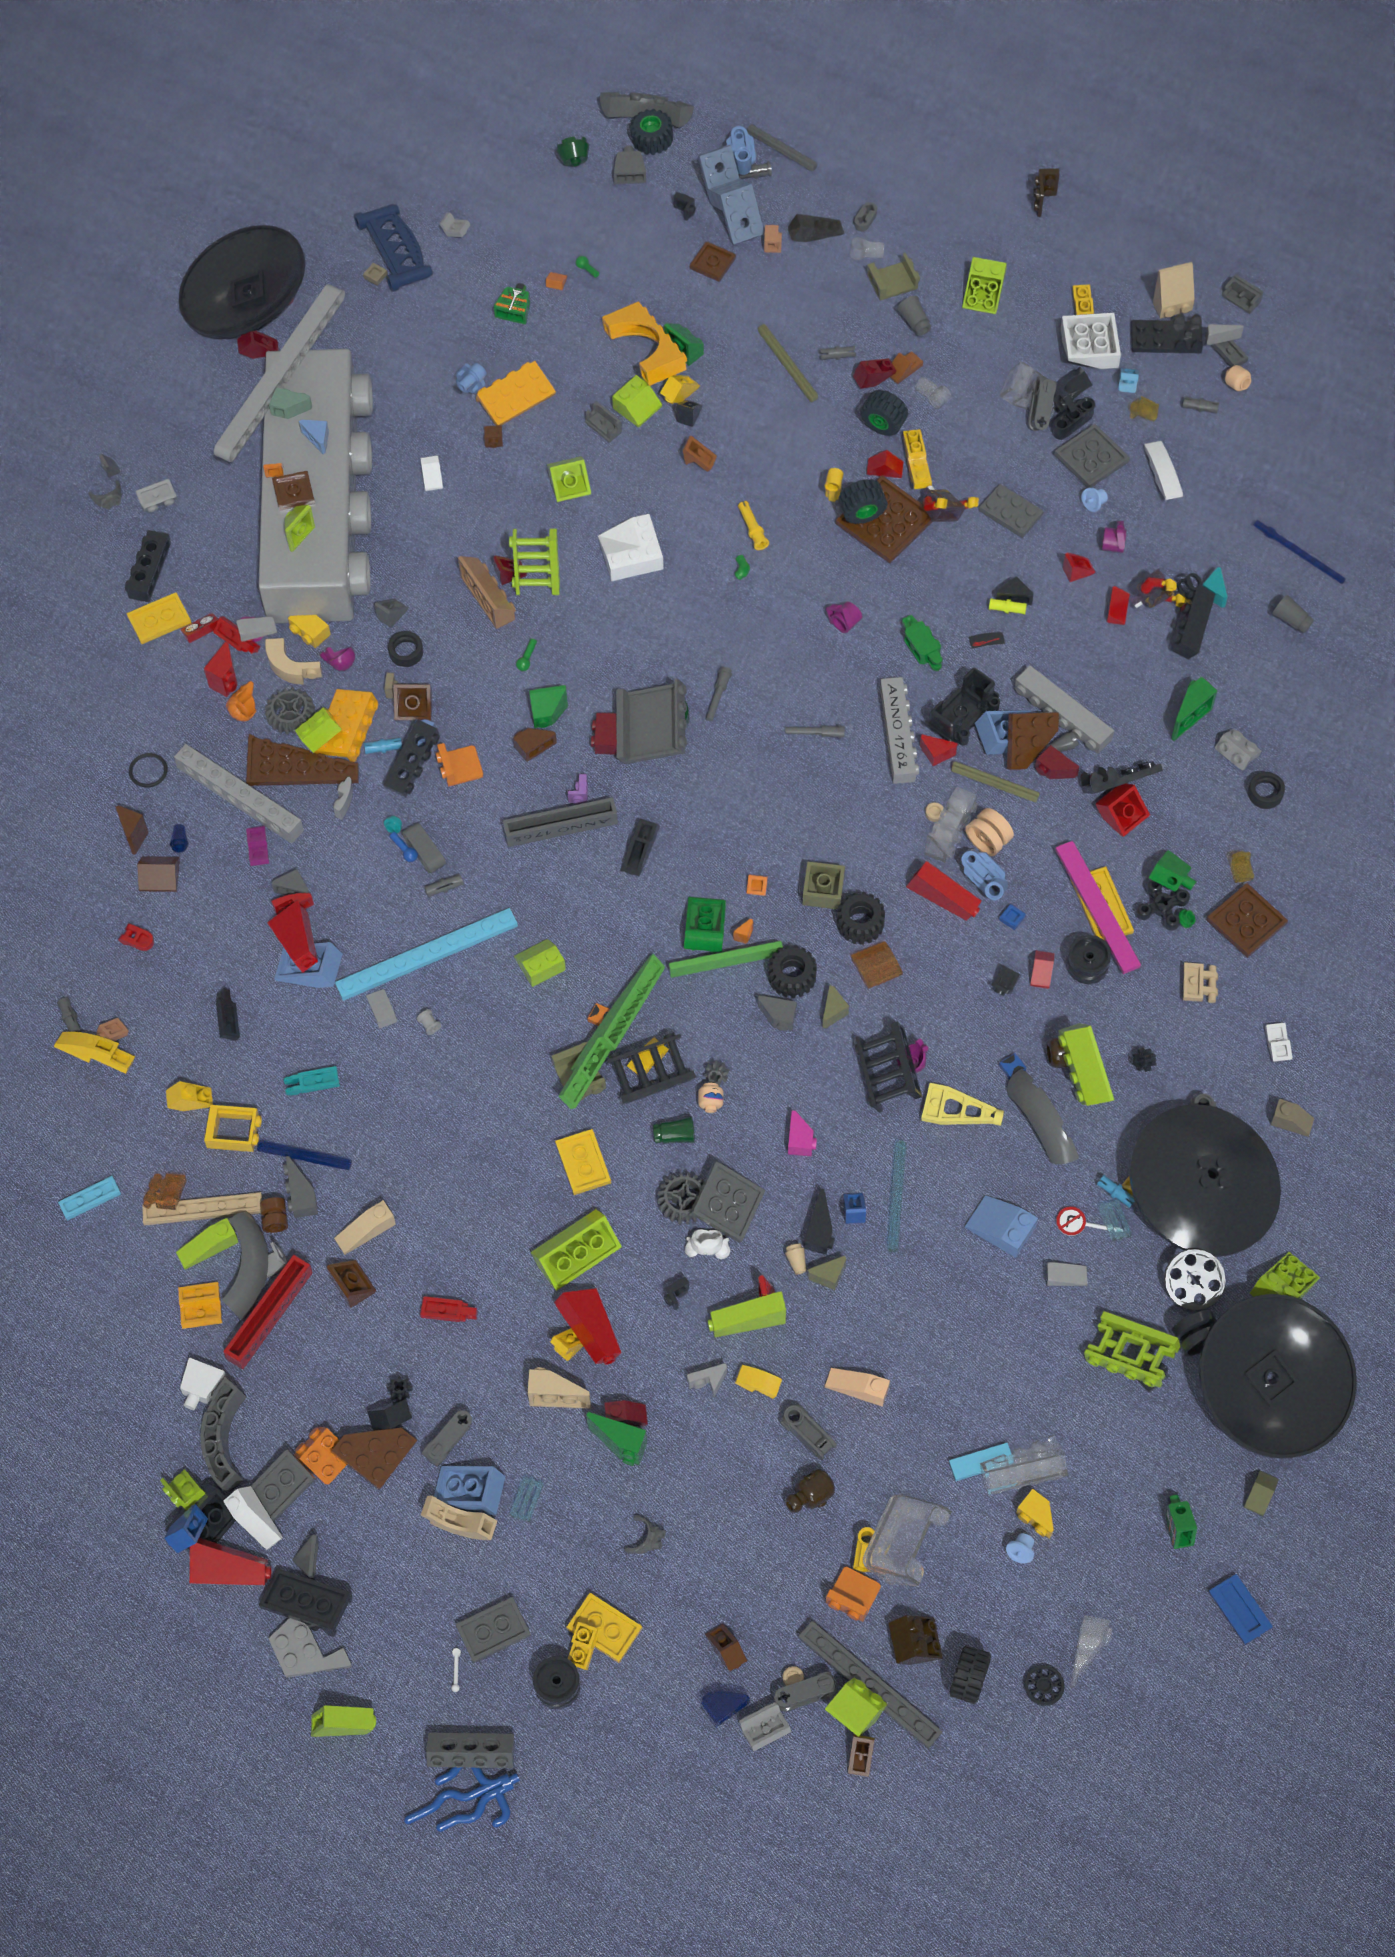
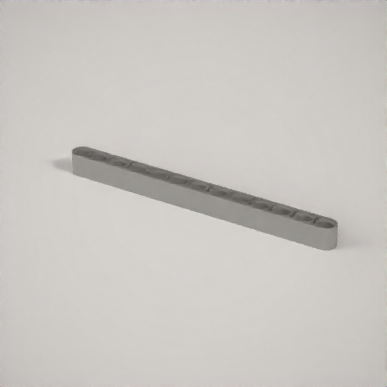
M330 284L324 287L216 443L214 448L215 456L229 462L234 461L269 410V403L276 387L281 389L285 387L342 304L345 297L344 290Z

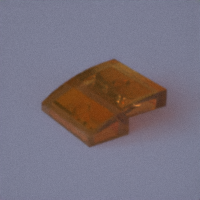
M886 941L851 955L852 962L859 970L860 977L868 989L903 975L902 969Z

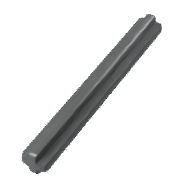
M751 124L747 128L748 134L811 171L817 168V162L755 125Z

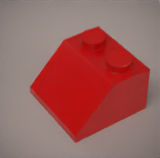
M225 642L205 666L204 671L209 688L228 697L230 693L236 690L238 683L229 644Z
M1125 783L1115 787L1095 804L1102 818L1122 837L1150 816L1136 786L1133 784Z

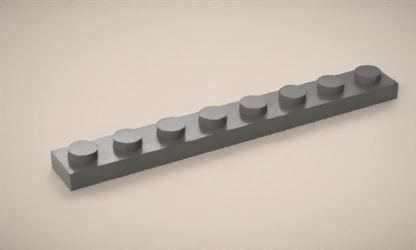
M811 1621L799 1635L798 1639L846 1680L850 1681L855 1677L864 1682L866 1687L873 1693L880 1695L883 1701L887 1703L883 1711L928 1750L941 1736L942 1731L816 1623Z

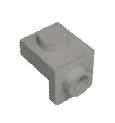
M446 213L440 222V226L449 237H463L470 227V223L468 220L454 219L451 213Z

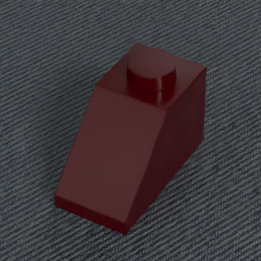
M256 330L242 334L237 339L239 353L252 359L266 357L267 351H279L277 339Z
M1052 745L1036 759L1035 765L1037 772L1048 779L1076 778L1080 767Z
M626 1400L604 1403L606 1418L634 1427L648 1425L646 1404Z

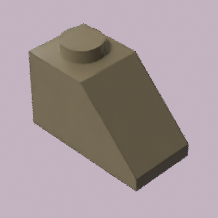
M1279 1099L1271 1125L1309 1137L1314 1118L1298 1104Z

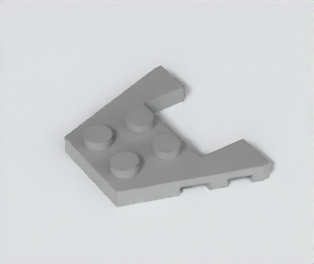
M289 1618L268 1638L286 1678L352 1667L344 1648L323 1658L310 1628L303 1622Z

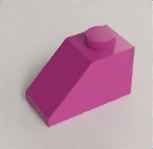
M792 1111L788 1154L812 1156V1150H816L817 1138H813L812 1128L796 1111Z

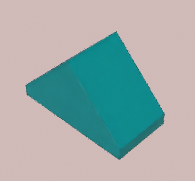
M1217 567L1204 582L1203 587L1215 593L1213 603L1223 608L1226 606L1228 597L1221 567Z

